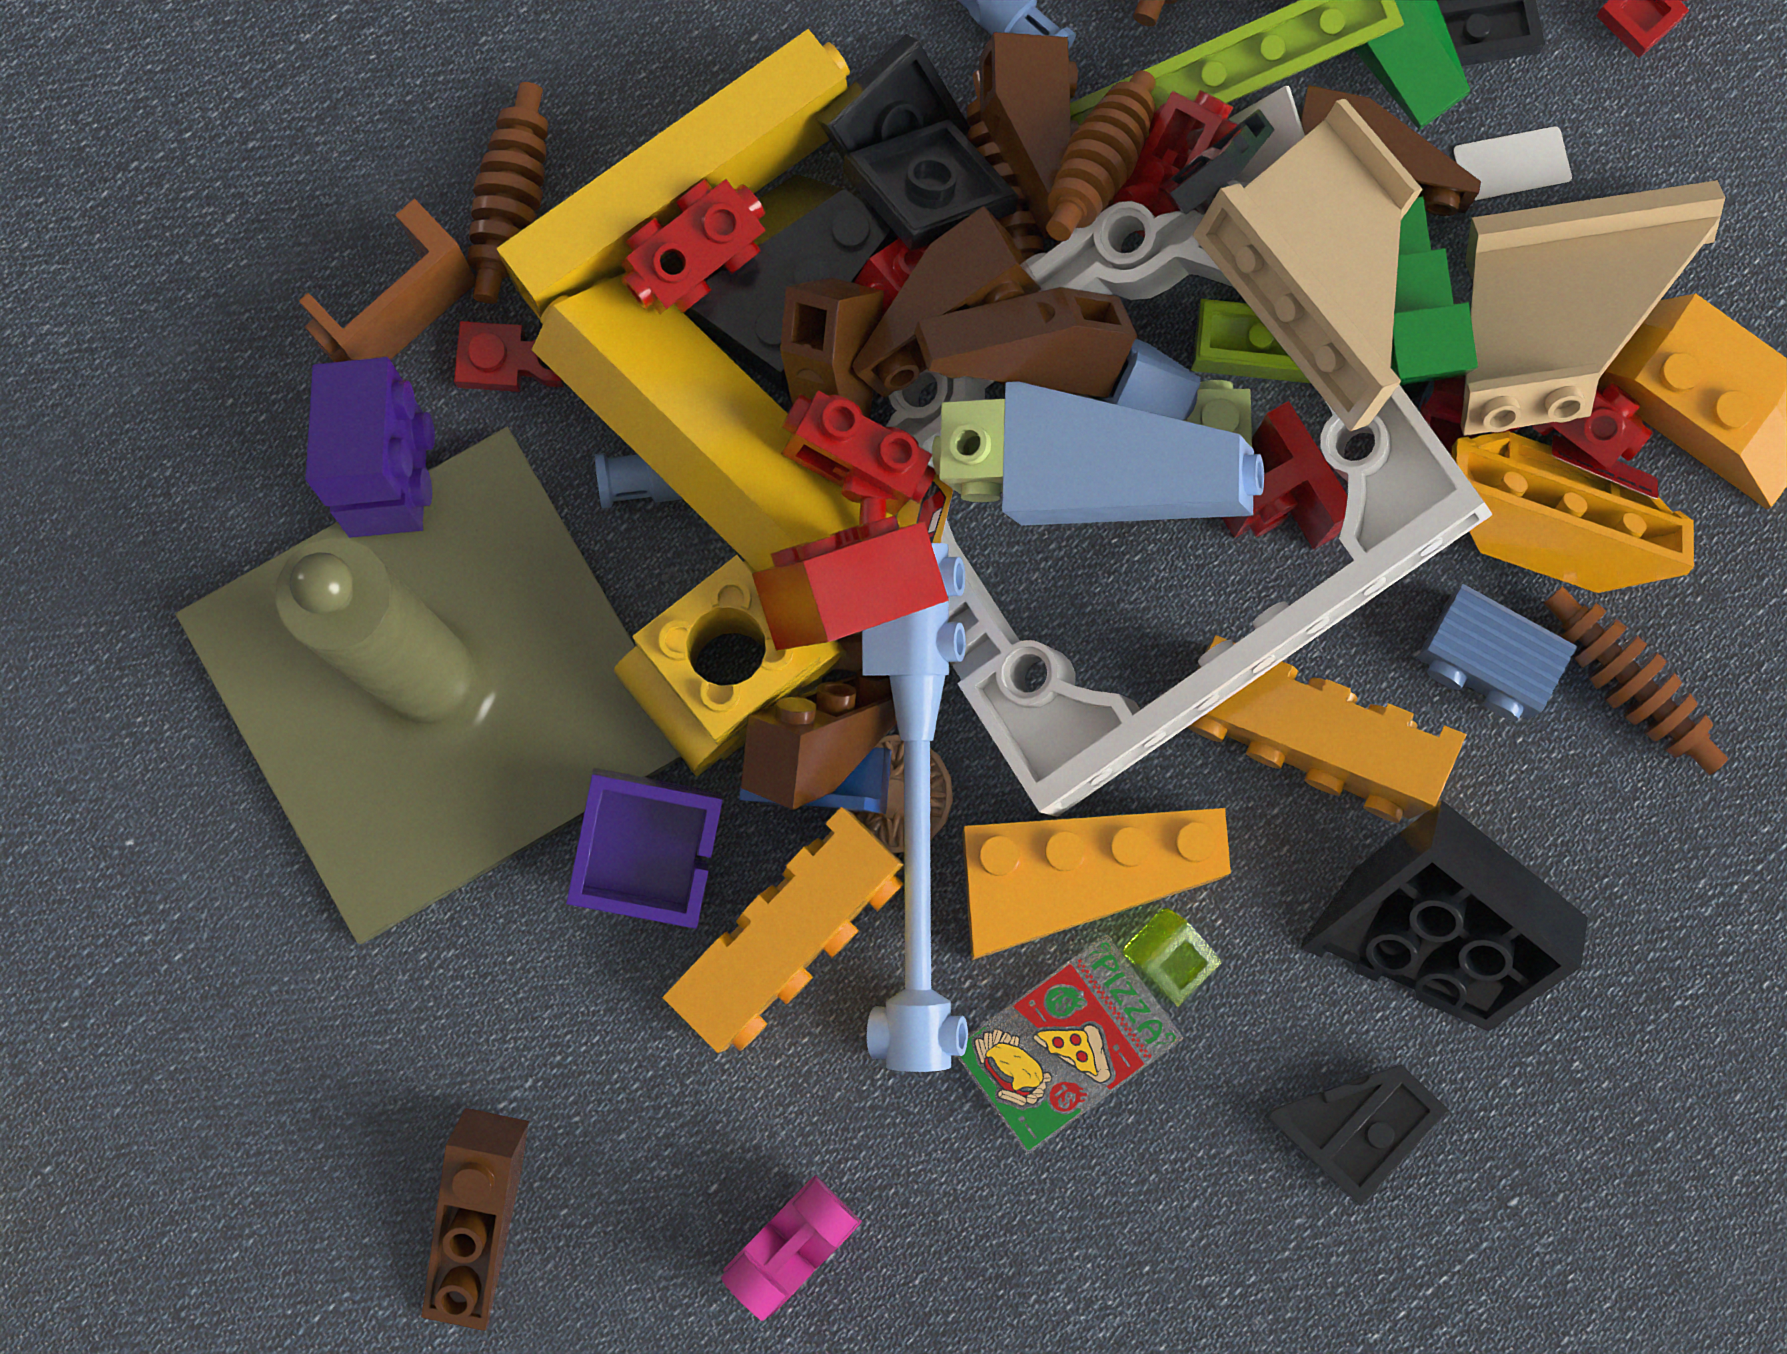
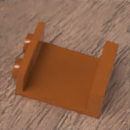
M415 198L395 216L421 259L342 329L309 293L299 300L300 304L312 318L304 328L318 342V346L333 362L388 357L391 360L475 285L476 278L458 243Z

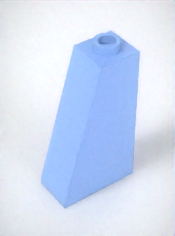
M1006 382L1002 512L1021 526L1253 516V495H1262L1264 467L1261 455L1254 454L1253 448L1240 434L1023 382Z

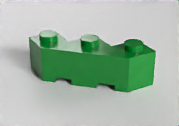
M1423 197L1415 199L1402 218L1400 225L1390 366L1401 380L1399 385L1465 376L1478 368L1469 302L1453 303L1446 249L1431 250Z

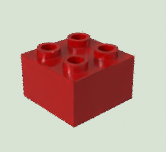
M896 515L830 534V537L817 541L806 542L771 553L774 566L752 573L776 651L831 642L949 601L925 522L899 527Z

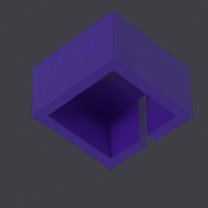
M388 357L314 364L312 368L305 480L325 506H330V513L349 538L423 531L424 506L431 505L433 494L430 474L426 469V450H432L434 447L435 430L430 413L423 412L416 402L411 383L408 380H402Z
M594 768L566 904L697 929L708 875L707 861L695 859L697 849L699 856L711 858L723 800L721 792Z

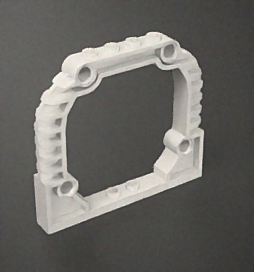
M1132 201L1118 202L1100 213L1090 226L1075 228L1067 241L1061 242L1048 253H1039L1026 260L1042 288L1039 292L1057 287H1065L1108 295L1115 294L1130 300L1148 299L1170 289L1189 274L1199 275L1234 287L1192 235L1204 215H1201L1196 210L1190 211L1187 215L1181 211H1175L1159 215L1155 218L1142 204ZM1139 230L1145 231L1144 241L1137 250L1131 253H1121L1122 243L1130 233ZM926 369L919 374L913 384L889 395L891 404L897 411L891 416L886 427H896L908 432L918 441L919 447L932 454L934 438L941 436L942 402L985 400V388L994 381L966 376L949 378ZM937 382L938 390L935 399L930 404L919 407L921 391L926 385ZM1400 385L1397 386L1368 426L1351 432L1329 406L1333 416L1325 423L1321 433V450L1326 461L1348 482L1346 514L1339 539L1354 561L1290 606L1283 601L1262 612L1252 623L1255 630L1237 643L1233 644L1231 640H1226L1209 649L1198 660L1201 666L1200 669L1141 710L1134 700L1123 695L1098 692L1075 686L1074 668L1071 661L1063 653L1034 640L1020 641L955 542L946 519L941 543L948 544V557H961L965 567V588L961 596H949V622H960L964 627L966 637L965 655L961 662L950 663L961 679L958 682L959 687L1040 813L1056 817L1060 816L1493 515ZM1359 433H1370L1375 436V445L1367 457L1359 461L1345 459V446L1353 436ZM931 457L928 465L934 468L933 460ZM1044 661L1047 667L1045 683L1038 690L1029 692L1025 685L1027 670L1032 664Z

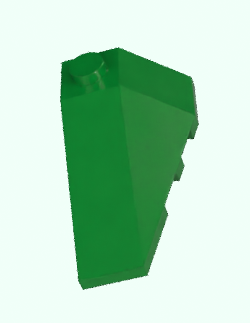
M1395 0L1404 26L1353 48V50L1418 130H1420L1468 96L1470 88L1437 0Z

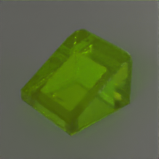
M1169 908L1160 910L1123 949L1124 955L1177 1007L1223 962L1190 923Z

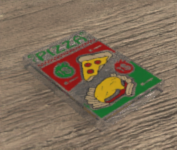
M1106 933L970 1033L964 1055L956 1056V1058L1024 1152L1029 1155L1181 1042L1184 1037Z

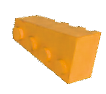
M1215 635L1207 646L1205 653L1227 639ZM1282 661L1188 726L1193 732L1216 742H1222L1226 735L1247 745L1246 755L1269 767L1281 769L1285 762L1307 772L1304 781L1323 792L1340 796L1344 789L1366 799L1363 806L1365 810L1380 818L1396 823L1400 822L1402 816L1411 819L1436 806L1467 735L1445 725L1439 737L1417 729V723L1412 720L1414 716L1412 712L1389 703L1387 707L1370 704L1368 709L1356 705L1358 697L1351 692L1350 688L1328 679L1311 677L1307 685L1295 680L1299 671L1293 665Z
M841 807L826 823L832 831L823 840L817 838L809 846H804L786 865L787 868L782 874L785 879L777 887L771 885L759 894L736 920L739 926L731 934L728 932L722 934L662 997L717 1053L727 1050L732 1044L741 1052L767 1026L768 1023L760 1015L777 997L787 1005L813 979V976L806 968L824 950L833 958L858 933L859 930L851 922L866 906L870 904L878 912L904 886V883L897 877L904 869V863L851 811Z
M1225 808L964 826L962 840L971 961L1220 880L1231 874Z

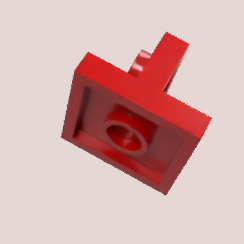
M1287 401L1266 413L1252 438L1254 454L1261 455L1266 472L1264 474L1262 495H1253V516L1222 517L1234 538L1250 529L1255 537H1258L1288 519L1286 513L1290 511L1313 550L1334 539L1342 530L1348 495L1291 403Z

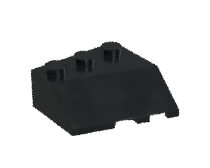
M795 174L758 199L765 211V215L759 219V222L766 231L756 238L754 242L761 251L733 274L724 265L704 279L712 290L683 312L712 341L783 392L788 388L780 352L786 286L831 277L854 283L868 259L895 241V232L878 212L846 189ZM676 254L662 263L661 267L666 273L676 275L681 272L683 262Z
M1441 800L1435 807L1425 812L1353 870L1304 938L1301 949L1320 958L1323 957L1326 951L1355 963L1354 973L1375 982L1382 975L1414 989L1418 1001L1486 1031H1491L1581 968L1588 917L1446 802Z

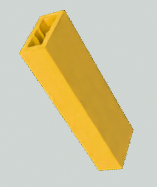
M809 29L805 30L496 249L516 290L537 318L541 319L544 310L556 298L562 295L574 296L589 289L596 281L604 277L612 279L625 273L626 271L620 263L633 252L626 241L654 218L664 228L683 212L675 202L704 179L708 181L712 188H715L725 179L728 180L734 189L744 184L754 194L830 139L816 118L848 89L846 76L850 74V70L840 52L830 42L822 46ZM666 252L662 254L660 260L668 254H670L671 252Z
M625 272L612 279L610 277L599 279L589 289L574 296L562 295L551 302L544 310L540 319L543 326L531 350L757 572L774 566L771 553L830 537V534L859 525L860 503L851 502L841 494L842 487L781 454L791 435L790 432L781 428L788 413L684 313H681L675 304L661 314L658 313L652 304L644 309L623 284L622 277L627 274ZM886 512V518L892 516L891 514Z

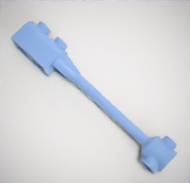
M931 543L948 599L949 596H961L965 588V567L962 558L948 557V544ZM949 601L862 631L863 675H889L900 741H904L905 989L888 999L886 1007H873L867 1024V1046L870 1056L873 1059H886V1068L896 1071L930 1072L951 1068V1055H964L968 1040V1028L965 1017L951 1016V1001L931 989L930 741L934 738L945 676L949 675V662H961L966 648L965 630L962 623L949 622Z

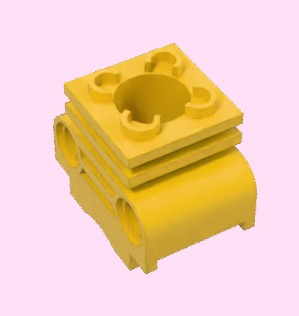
M738 555L730 559L634 634L632 637L637 646L629 651L614 668V673L619 681L629 691L696 777L720 758L722 760L726 759L746 743L748 715L776 705L779 699L797 697L812 691L822 683V678L847 658L846 650L838 640L776 651L752 577V573L757 571L747 561L743 562ZM722 634H743L752 637L763 646L765 655L761 666L751 678L739 684L720 686L707 682L695 672V664L699 652L710 640Z

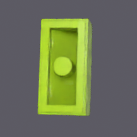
M1209 299L1200 300L1192 355V371L1311 383L1247 303Z

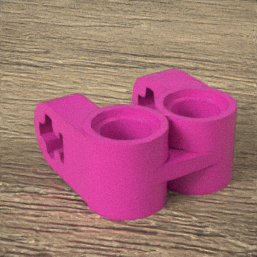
M815 1174L723 1269L725 1273L720 1278L731 1293L761 1321H764L767 1317H771L862 1221Z

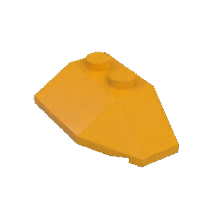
M1696 293L1660 300L1601 375L1598 385L1605 389L1610 383H1613L1622 388L1640 404V408L1636 413L1642 417L1644 422L1765 509H1770L1787 487V358Z
M1509 431L1484 434L1473 439L1469 437L1458 438L1452 446L1451 457L1493 514L1469 531L1480 553L1596 593L1688 575L1693 569L1694 520L1681 511L1672 512L1659 496L1658 499H1654L1557 459L1551 454L1552 446Z

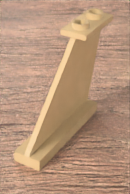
M1346 99L1336 101L1325 120L1245 188L1240 183L1220 188L1192 235L1351 432L1368 426L1401 382L1390 368L1400 225L1402 218L1418 197L1422 188Z
M1718 180L1472 217L1465 263L1471 279H1473L1470 315L1478 368L1465 376L1463 411L1460 424L1464 436L1485 432H1503L1511 428L1550 422H1567L1576 418L1591 416L1598 380L1703 244L1714 243L1726 198Z

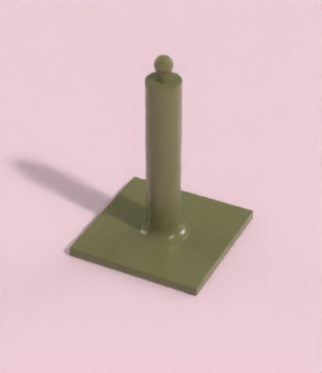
M508 426L428 471L432 482L433 494L431 505L424 506L423 531L349 538L338 522L175 613L353 937L359 944H364L582 818L585 812L594 768L651 778L682 760L681 756L615 675V666L635 646Z

